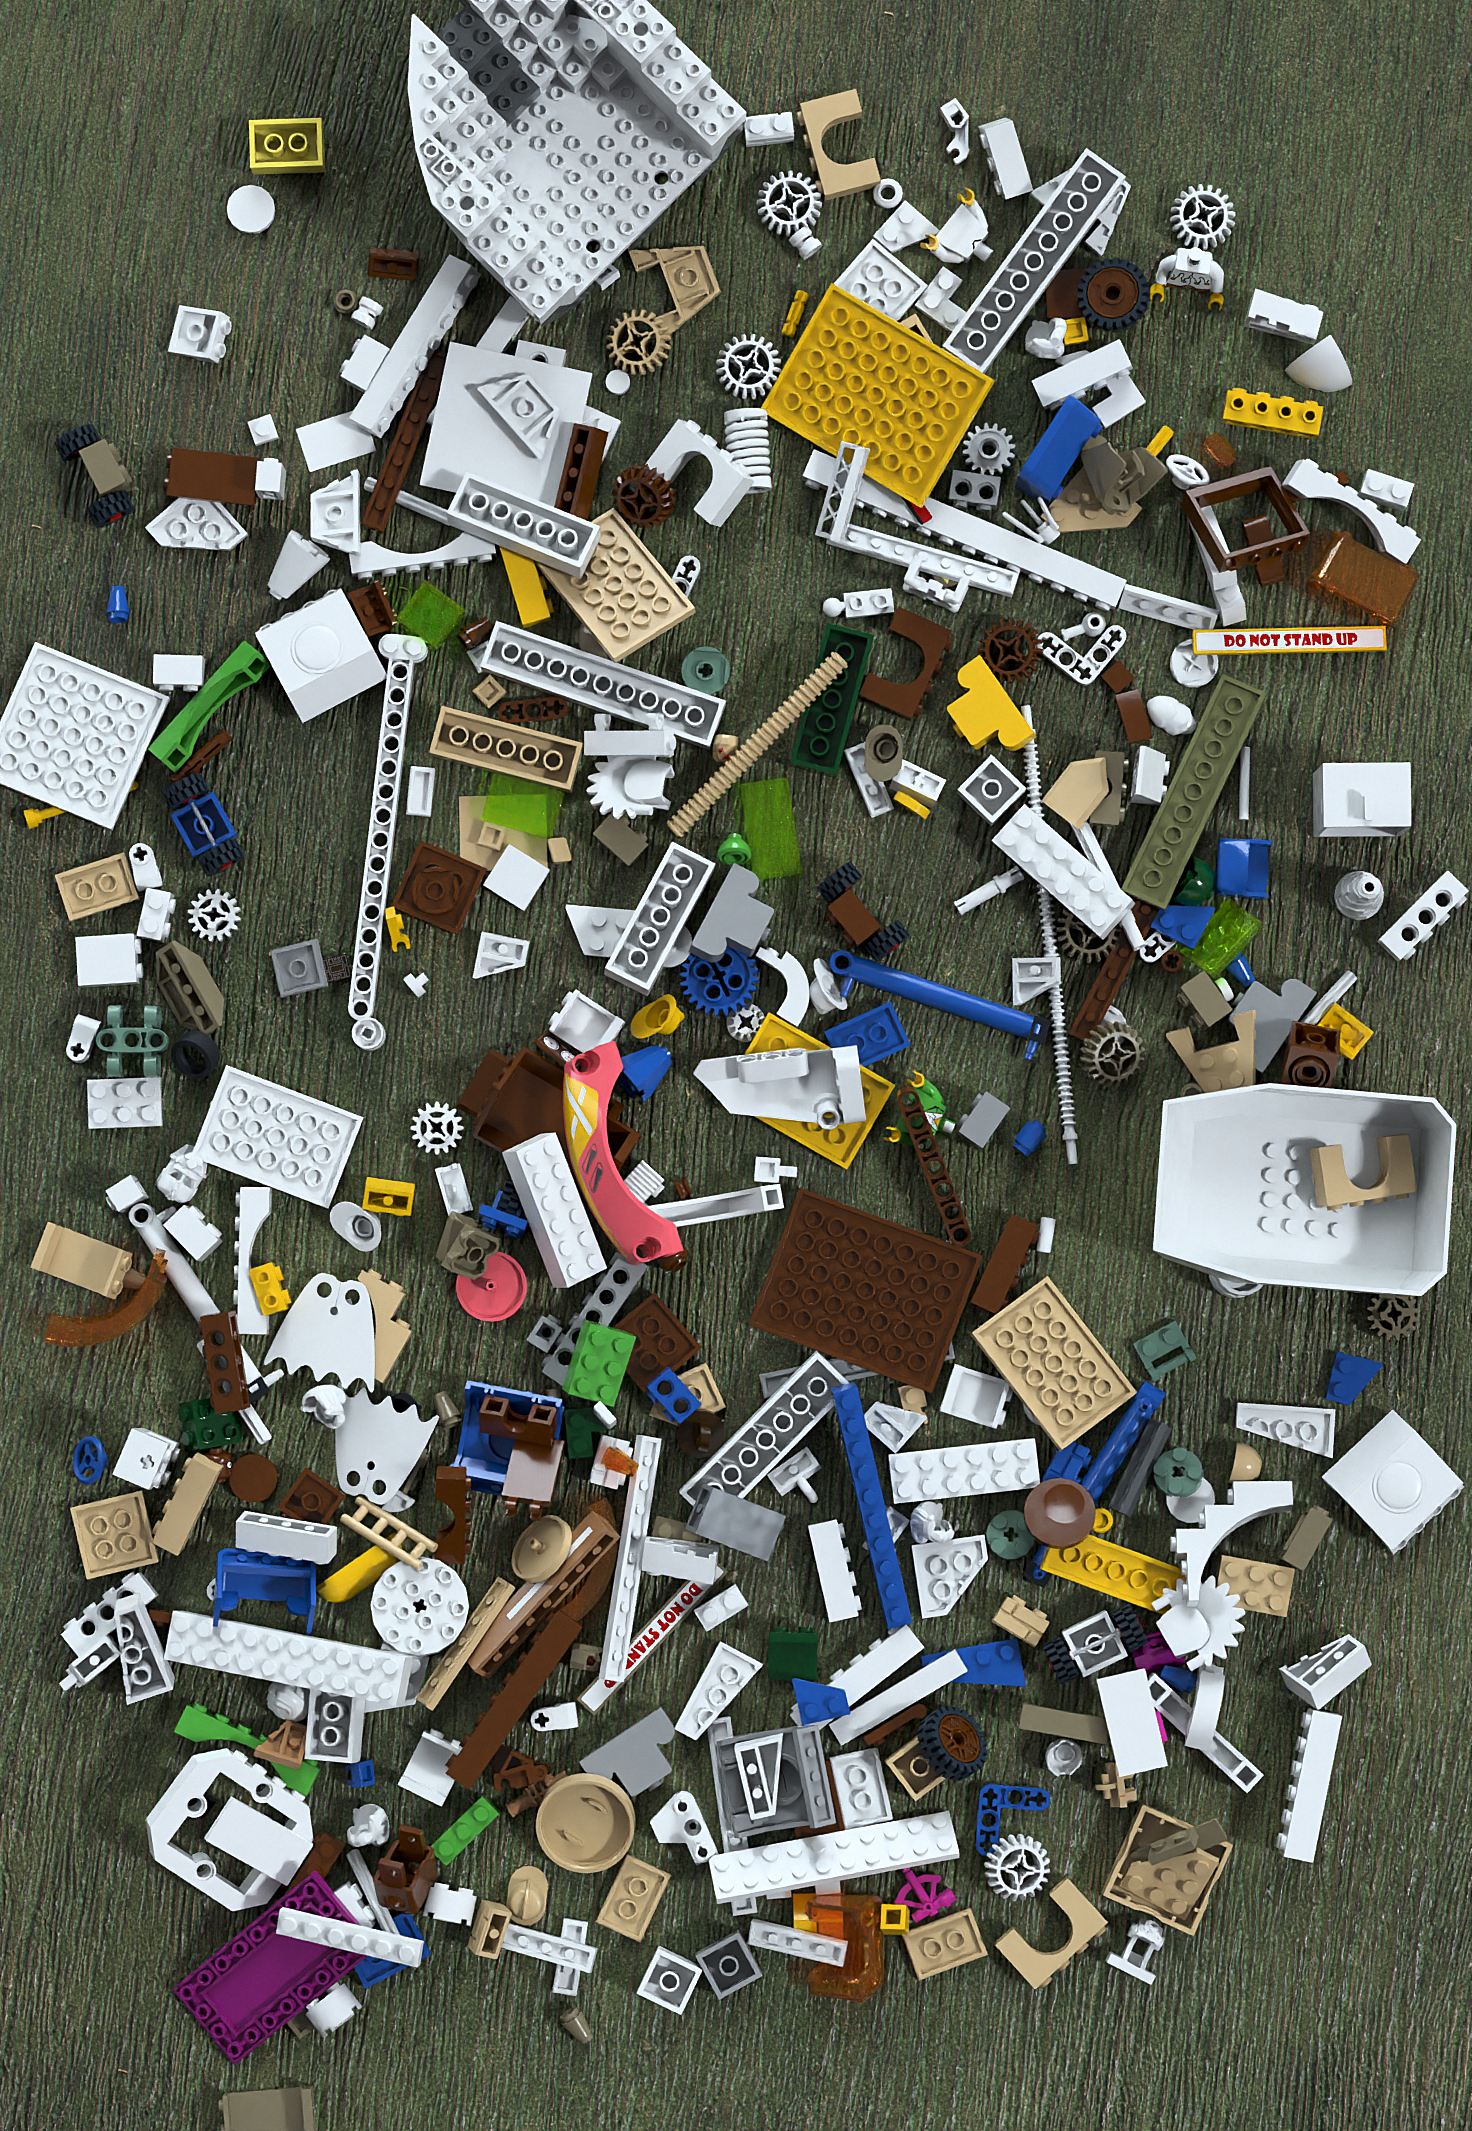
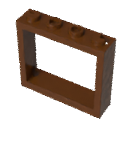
M1271 466L1187 490L1181 504L1219 573L1228 570L1234 571L1239 567L1249 564L1255 565L1265 559H1275L1282 554L1292 551L1298 552L1305 548L1310 535ZM1264 490L1290 535L1227 554L1201 508Z

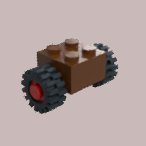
M849 861L826 878L817 887V890L828 903L834 901L827 907L828 914L826 918L834 928L839 926L844 932L841 937L849 947L854 945L858 949L877 934L864 946L866 951L877 962L897 948L910 934L899 920L894 921L885 929L881 928L851 889L852 885L860 880L862 875L853 863Z

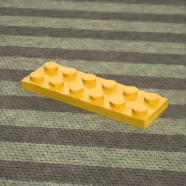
M1090 1534L1083 1542L1071 1548L1053 1549L1048 1547L1040 1569L1163 1615L1172 1608L1170 1603L1156 1611L1152 1602L1164 1596V1588L1177 1592V1579L1181 1578L1186 1583L1185 1575H1181V1568Z

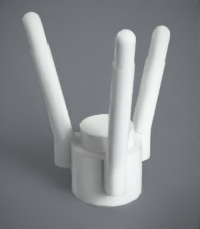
M1038 497L1037 500L1049 523L1046 520L1043 522L1025 500L1020 501L1026 511L1039 525L1035 529L1038 532L1037 534L1006 512L1002 513L1003 517L1030 535L1039 544L1043 542L1047 546L1060 535V532L1057 530L1059 526L1054 521L1041 497Z

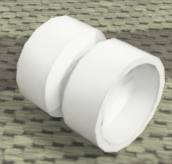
M367 1017L358 1020L354 1024L352 1038L360 1048L366 1051H375L384 1044L386 1032L376 1019Z

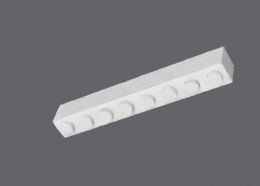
M449 254L349 417L358 427L379 438L389 429L392 419L397 411L401 409L408 393L414 388L422 370L427 367L430 357L439 347L446 331L452 326L454 318L464 306L471 290L477 285L481 274L472 265Z

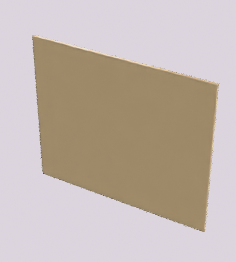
M546 794L459 796L461 858L485 867L487 871H492L510 844L548 868ZM483 821L507 828L500 852L477 845Z

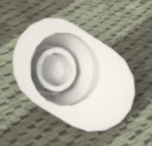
M820 958L814 961L816 978L811 983L809 989V996L813 1005L820 1014H826L835 1008L847 1009L846 999L840 996V988L829 965Z
M341 1202L332 1208L330 1212L332 1227L352 1246L360 1251L367 1252L372 1251L379 1245L381 1241V1224L374 1213L363 1210L351 1202Z

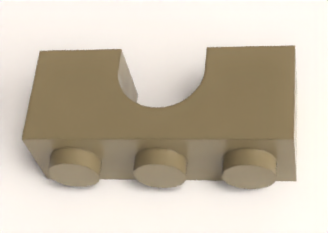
M1098 750L1094 752V759L1106 758L1107 781L1110 785V795L1101 801L1089 817L1088 823L1090 826L1117 828L1119 822L1124 821L1125 808L1120 807L1121 798L1126 797L1127 784L1122 783L1123 774L1128 772V759H1124L1125 753Z

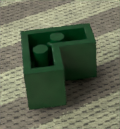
M605 1406L615 1417L614 1407ZM594 1407L564 1410L569 1459L593 1457L592 1432L616 1430V1425L608 1429L594 1414Z

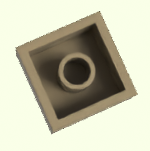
M1205 970L1177 990L1179 994L1176 996L1177 1000L1184 1009L1186 1007L1190 1009L1193 1013L1190 1017L1198 1028L1203 1027L1206 1030L1233 1010Z

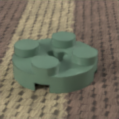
M708 646L698 647L684 659L681 668L682 679L686 687L713 695L722 691L727 684L730 675L729 663L719 650ZM704 665H709V669L713 670V673L708 674L707 678H704L698 672L699 669H703Z
M1182 1447L1162 1454L1153 1467L1156 1485L1167 1496L1185 1498L1195 1493L1201 1485L1203 1477L1201 1462L1195 1454ZM1175 1469L1184 1470L1182 1478L1178 1476L1172 1477Z
M1002 1511L994 1516L987 1526V1542L992 1551L1002 1558H1020L1026 1555L1034 1544L1035 1539L1026 1528L1024 1514L1019 1511ZM1011 1527L1014 1528V1532L1018 1533V1537L1013 1538V1542H1009L1008 1537H1004V1532H1008Z

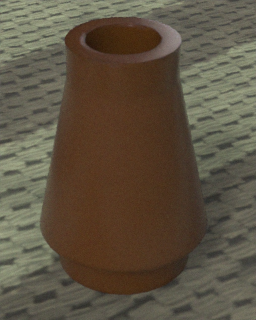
M485 616L461 628L457 637L461 644L469 650L472 647L475 648L494 626Z

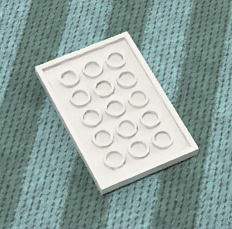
M226 1065L192 1153L202 1158V1161L329 1208L363 1117Z

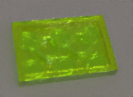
M494 773L481 820L545 839H551L565 793Z
M1229 898L1209 920L1194 950L1184 947L1180 952L1202 971L1205 970L1215 980L1264 926L1258 919Z

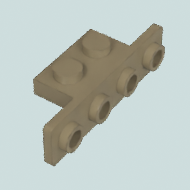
M1215 1818L1133 1850L1131 1857L1134 1862L1149 1861L1153 1866L1194 1850L1197 1847L1204 1850L1225 1842L1227 1835L1218 1819Z

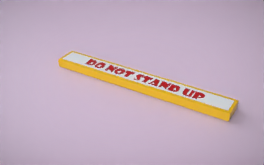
M1386 626L1193 630V655L1380 652L1387 650Z

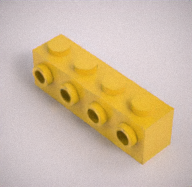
M1232 388V391H1227L1221 423L1317 439L1323 413V406H1318V402L1305 400L1304 403L1294 402V398L1281 396L1280 399L1271 398L1270 394L1264 392H1256V395L1246 393L1247 390L1241 388Z

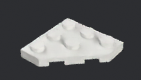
M178 498L145 527L162 547L230 551L248 536L247 532L221 503Z
M984 1535L951 1539L949 1542H929L911 1545L922 1619L947 1615L978 1571L988 1560Z

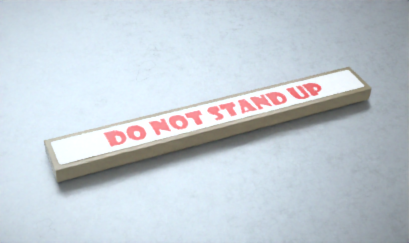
M717 1561L713 1585L686 1580L630 1641L624 1682L599 1679L598 1675L580 1694L577 1700L595 1716L728 1571Z

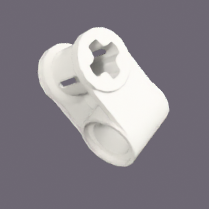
M142 843L133 845L130 849L129 857L138 892L147 890V888L162 886L161 875L152 849ZM139 849L147 852L143 861L136 858V855L139 854Z
M80 1014L77 1015L66 1048L67 1055L72 1061L84 1063L89 1059L97 1034L101 1029V1021ZM81 1045V1048L83 1049L84 1053L78 1054V1056L76 1057V1054L73 1052V1049H78Z
M566 1702L538 1708L531 1715V1724L538 1731L578 1727L575 1702ZM539 1713H543L544 1717H549V1720L545 1721L544 1726H540L539 1722H535V1719L539 1717Z

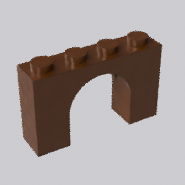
M899 607L888 632L913 643L920 649L924 658V669L916 680L901 685L891 683L868 673L858 698L911 721L913 716L918 718L924 705L920 703L923 694L928 696L934 683L930 681L933 672L939 673L944 662L940 657L944 650L949 651L954 639L950 637L952 630Z

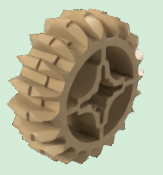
M634 309L631 312V318L625 312L623 313V322L618 318L615 319V322L618 324L617 328L610 326L609 329L614 332V335H607L606 339L613 341V343L606 345V348L614 350L609 354V357L611 359L617 358L614 365L617 367L622 365V371L627 372L630 369L631 374L636 375L639 368L640 374L645 375L646 367L650 372H654L653 364L655 363L661 367L663 364L659 358H668V355L663 353L664 349H671L670 345L665 344V341L671 340V336L663 334L669 329L667 326H661L663 323L661 318L655 320L656 314L653 312L647 316V311L642 309L638 315L637 310ZM635 324H648L653 328V331L640 333L636 329ZM627 330L629 338L621 347L623 334ZM636 335H637L640 339H642V341L640 342V344H641V346H640L641 349H640L638 346L635 345V344L637 343V340H636L637 337H636ZM654 338H656L655 349L653 353L650 355L648 350L649 345L653 341H655ZM636 351L643 360L630 361L624 354Z

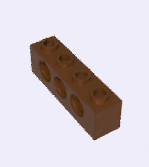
M236 1311L201 1316L199 1332L203 1335L204 1339L202 1352L208 1364L206 1378L208 1383L211 1384L212 1394L210 1395V1403L212 1408H215V1414L239 1411L251 1407ZM217 1332L223 1336L222 1344H219L215 1339ZM221 1356L227 1361L226 1368L221 1367L219 1364ZM224 1381H228L231 1385L229 1393L223 1388Z

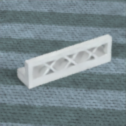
M841 441L815 535L838 543H844L870 452L869 448ZM846 447L855 450L852 463L847 465L843 458ZM846 470L848 473L845 487L841 489L837 482L838 474ZM835 486H836V488H837L838 491H836L835 493H833L834 488H835ZM840 494L842 498L838 511L834 512L830 502L834 496ZM833 517L835 524L832 534L822 532L825 521Z

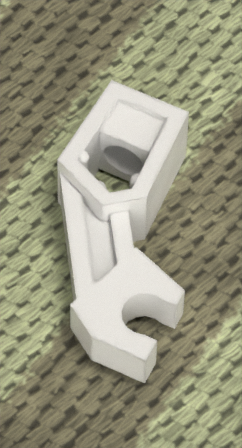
M955 98L942 106L940 113L949 129L955 132V138L946 148L948 154L952 151L959 152V156L953 159L954 164L958 165L966 160L970 151L968 148L969 116ZM959 114L962 117V122L959 125H954L955 122L951 118Z

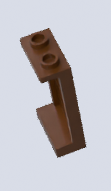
M173 447L172 454L167 456L166 467L170 468L169 478L165 477L163 491L167 492L169 499L183 498L243 505L245 508L255 509L257 493L255 491L257 461L261 460L259 457Z

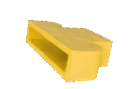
M980 655L959 670L958 681L967 693L948 705L947 711L956 722L952 727L960 738L965 735L972 747L977 750L998 736L1001 744L1007 750L1016 751L1037 737Z

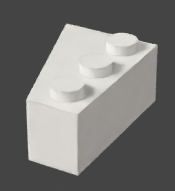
M1002 118L978 126L982 146L986 149L989 157L987 158L989 169L991 172H994L996 178L994 186L997 195H1002V198L1009 199L1033 191L1013 121L1008 118Z
M1255 288L1248 307L1244 327L1314 345L1323 312L1319 311V308L1316 306L1302 305L1293 300Z
M646 1536L641 1570L647 1571L649 1575L659 1576L662 1574L713 1585L717 1569L719 1545Z
M1349 1634L1322 1647L1321 1652L1309 1658L1307 1655L1301 1657V1662L1289 1668L1286 1665L1279 1668L1286 1687L1317 1710L1322 1708L1372 1665L1365 1646Z
M783 1733L735 1744L734 1750L751 1820L772 1816L776 1813Z

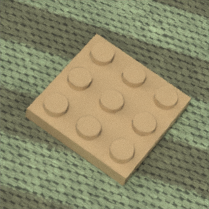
M143 1490L70 1508L86 1579L159 1562L156 1545L152 1543L154 1537Z

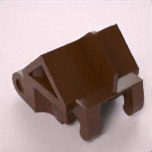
M504 1744L499 1747L491 1762L494 1769V1786L498 1792L503 1788L502 1779H508L510 1787L518 1789L544 1780L549 1773V1766L546 1763L540 1762L536 1764L534 1758Z

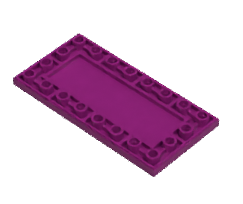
M316 1870L172 1989L234 2065L367 1957V1955L276 1934L279 1910L282 1907L361 1926Z

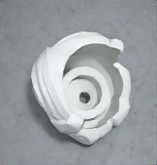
M1053 318L1049 324L1033 320L1032 326L1026 334L1025 350L1038 358L1057 359L1061 357L1064 353L1063 338L1067 329L1065 320Z
M320 1385L310 1389L303 1396V1406L300 1409L303 1412L314 1411L316 1420L330 1429H336L345 1420L342 1404L346 1401V1395L341 1388L335 1385Z
M924 1501L914 1508L911 1514L910 1528L912 1536L917 1543L923 1544L928 1540L939 1543L949 1542L954 1537L955 1532L949 1521L942 1520L943 1505L941 1503L936 1504L932 1501Z
M273 1681L268 1688V1708L283 1720L297 1722L305 1719L308 1714L310 1689Z
M366 1804L359 1809H353L354 1826L349 1827L347 1830L348 1843L354 1847L370 1843L374 1846H381L386 1843L390 1831L389 1820L385 1811L375 1804Z

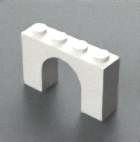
M678 419L646 464H648L650 470L657 467V473H665L664 479L666 481L671 480L670 483H672L691 458L704 454L712 465L713 478L709 489L695 506L694 510L709 524L721 527L755 480L748 475L750 471L745 466L739 463L737 465L732 461L734 457L728 451L720 450L715 446L717 442L707 434L704 436L699 431L701 428L692 420L687 422Z

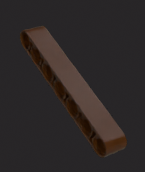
M904 1086L896 1094L898 1106L950 1240L956 1246H965L970 1242L972 1236L969 1225L918 1093L914 1088ZM904 1094H913V1102L910 1104L902 1103L901 1098ZM914 1116L923 1118L922 1124L918 1127L910 1125V1120ZM924 1138L932 1141L931 1146L927 1149H921L918 1146L919 1142ZM931 1161H938L940 1163V1168L937 1171L932 1172L927 1169ZM941 1183L949 1185L948 1191L944 1194L936 1192V1187ZM949 1206L958 1208L957 1213L953 1216H947L945 1209ZM958 1228H963L966 1230L965 1236L959 1239L953 1236L954 1231Z

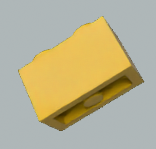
M367 1177L362 1209L371 1212L392 1213L397 1216H411L415 1184Z

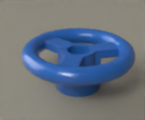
M87 1436L76 1446L73 1455V1471L80 1483L85 1485L93 1484L105 1470L108 1459L101 1441L94 1436ZM92 1444L96 1447L97 1451H92ZM85 1447L83 1462L80 1464L81 1453ZM87 1469L95 1471L90 1477H85L83 1474Z

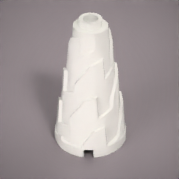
M1364 871L1346 874L1336 885L1334 893L1335 904L1338 910L1347 918L1364 920L1376 914L1384 898L1383 887L1379 879L1371 873Z

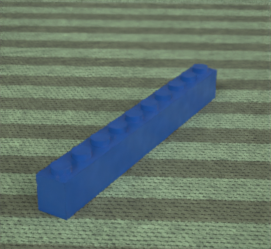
M855 1383L830 1388L885 1624L888 1629L912 1624L858 1388Z

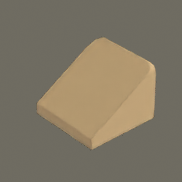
M566 838L548 839L547 843L553 864L558 865L571 861L572 858Z

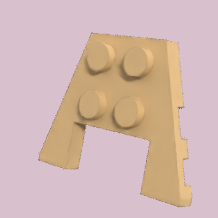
M704 246L629 251L637 273L656 265H661L676 306V310L655 318V320L661 318L663 320L661 326H667L669 329L663 335H671L721 293Z
M1255 1009L1232 1016L1239 1040L1196 1051L1189 1027L1166 1033L1168 1040L1205 1093L1255 1085Z

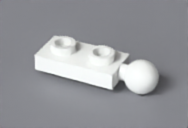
M889 588L843 593L842 602L836 598L827 599L823 604V611L829 617H836L841 611H845V619L893 614L892 590Z

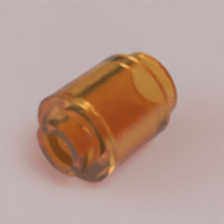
M1217 432L1213 433L1202 443L1205 453L1218 468L1222 466L1228 468L1237 459L1235 457L1237 451L1223 435H1219Z

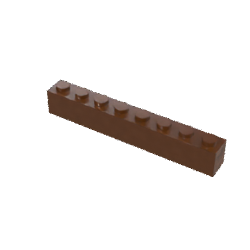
M559 1609L557 1613L551 1611L544 1621L547 1627L541 1634L537 1631L530 1644L533 1647L528 1654L522 1653L515 1663L519 1666L514 1674L509 1672L501 1683L505 1686L501 1694L499 1695L495 1692L487 1704L491 1707L487 1714L484 1715L481 1712L473 1725L477 1727L472 1735L468 1733L459 1744L462 1750L458 1756L453 1753L445 1764L449 1768L445 1774L468 1790L472 1788L582 1629V1624Z

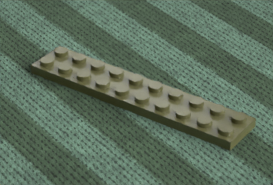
M1222 674L1124 881L1121 890L1125 894L1166 911L1267 696L1266 692Z

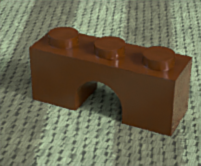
M486 1395L479 1411L480 1433L551 1446L557 1431V1408L533 1404L529 1415H519L510 1408V1399Z

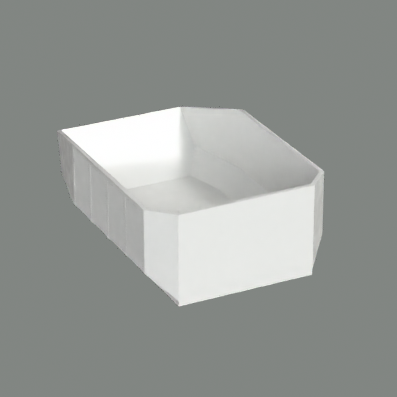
M1273 1083L1164 1100L1153 1250L1164 1259L1233 1283L1394 1296H1422L1447 1273L1456 1123L1435 1098ZM1409 1134L1417 1192L1409 1193V1198L1395 1200L1394 1196L1386 1197V1202L1372 1203V1199L1364 1200V1205L1350 1207L1349 1203L1341 1204L1342 1209L1327 1211V1206L1318 1207L1310 1148L1341 1144L1347 1177L1355 1186L1366 1189L1376 1181L1380 1172V1159L1376 1138Z

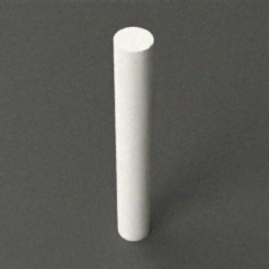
M1242 747L1240 751L1239 820L1249 819L1250 747Z

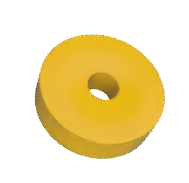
M898 791L893 798L898 804L926 820L931 812L901 791Z

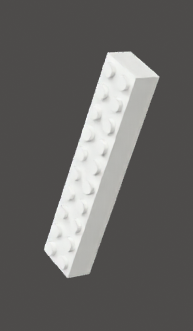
M1086 148L943 344V349L985 374L1124 183L1126 176Z
M498 621L495 623L480 665L481 670L556 697H561L596 711L610 714L648 729L647 715L649 713L663 714L664 723L662 731H674L675 738L708 750L711 748L726 706V701L619 663H614L605 658Z
M173 1611L164 1655L165 1660L393 1706H404L413 1662V1656L219 1618L218 1627H213L212 1616L187 1611Z

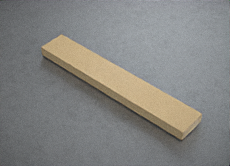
M499 1576L497 1577L455 1642L448 1649L417 1695V1701L430 1710H434L515 1590L513 1585Z

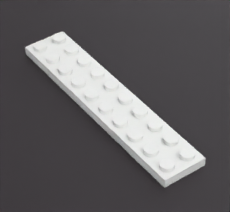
M949 1811L714 1855L708 1858L716 1901L717 1904L956 1859L959 1858V1850Z

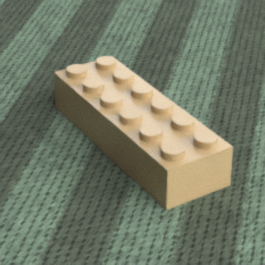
M442 706L429 753L432 757L571 793L584 746L581 742Z

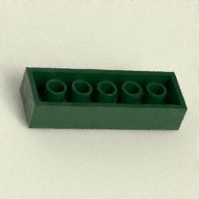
M827 623L815 669H819L821 667L820 664L825 663V659L827 657L830 658L832 652L839 654L847 662L848 667L846 669L843 668V672L841 674L838 673L836 675L837 678L831 680V685H826L827 689L825 691L823 689L820 691L821 695H817L815 697L816 700L811 701L809 707H805L793 748L790 767L837 778L874 635Z

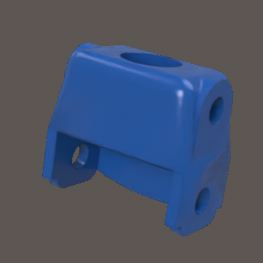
M1218 839L1214 895L1267 900L1269 898V894L1265 893L1269 872L1267 847L1272 846V841L1260 839Z

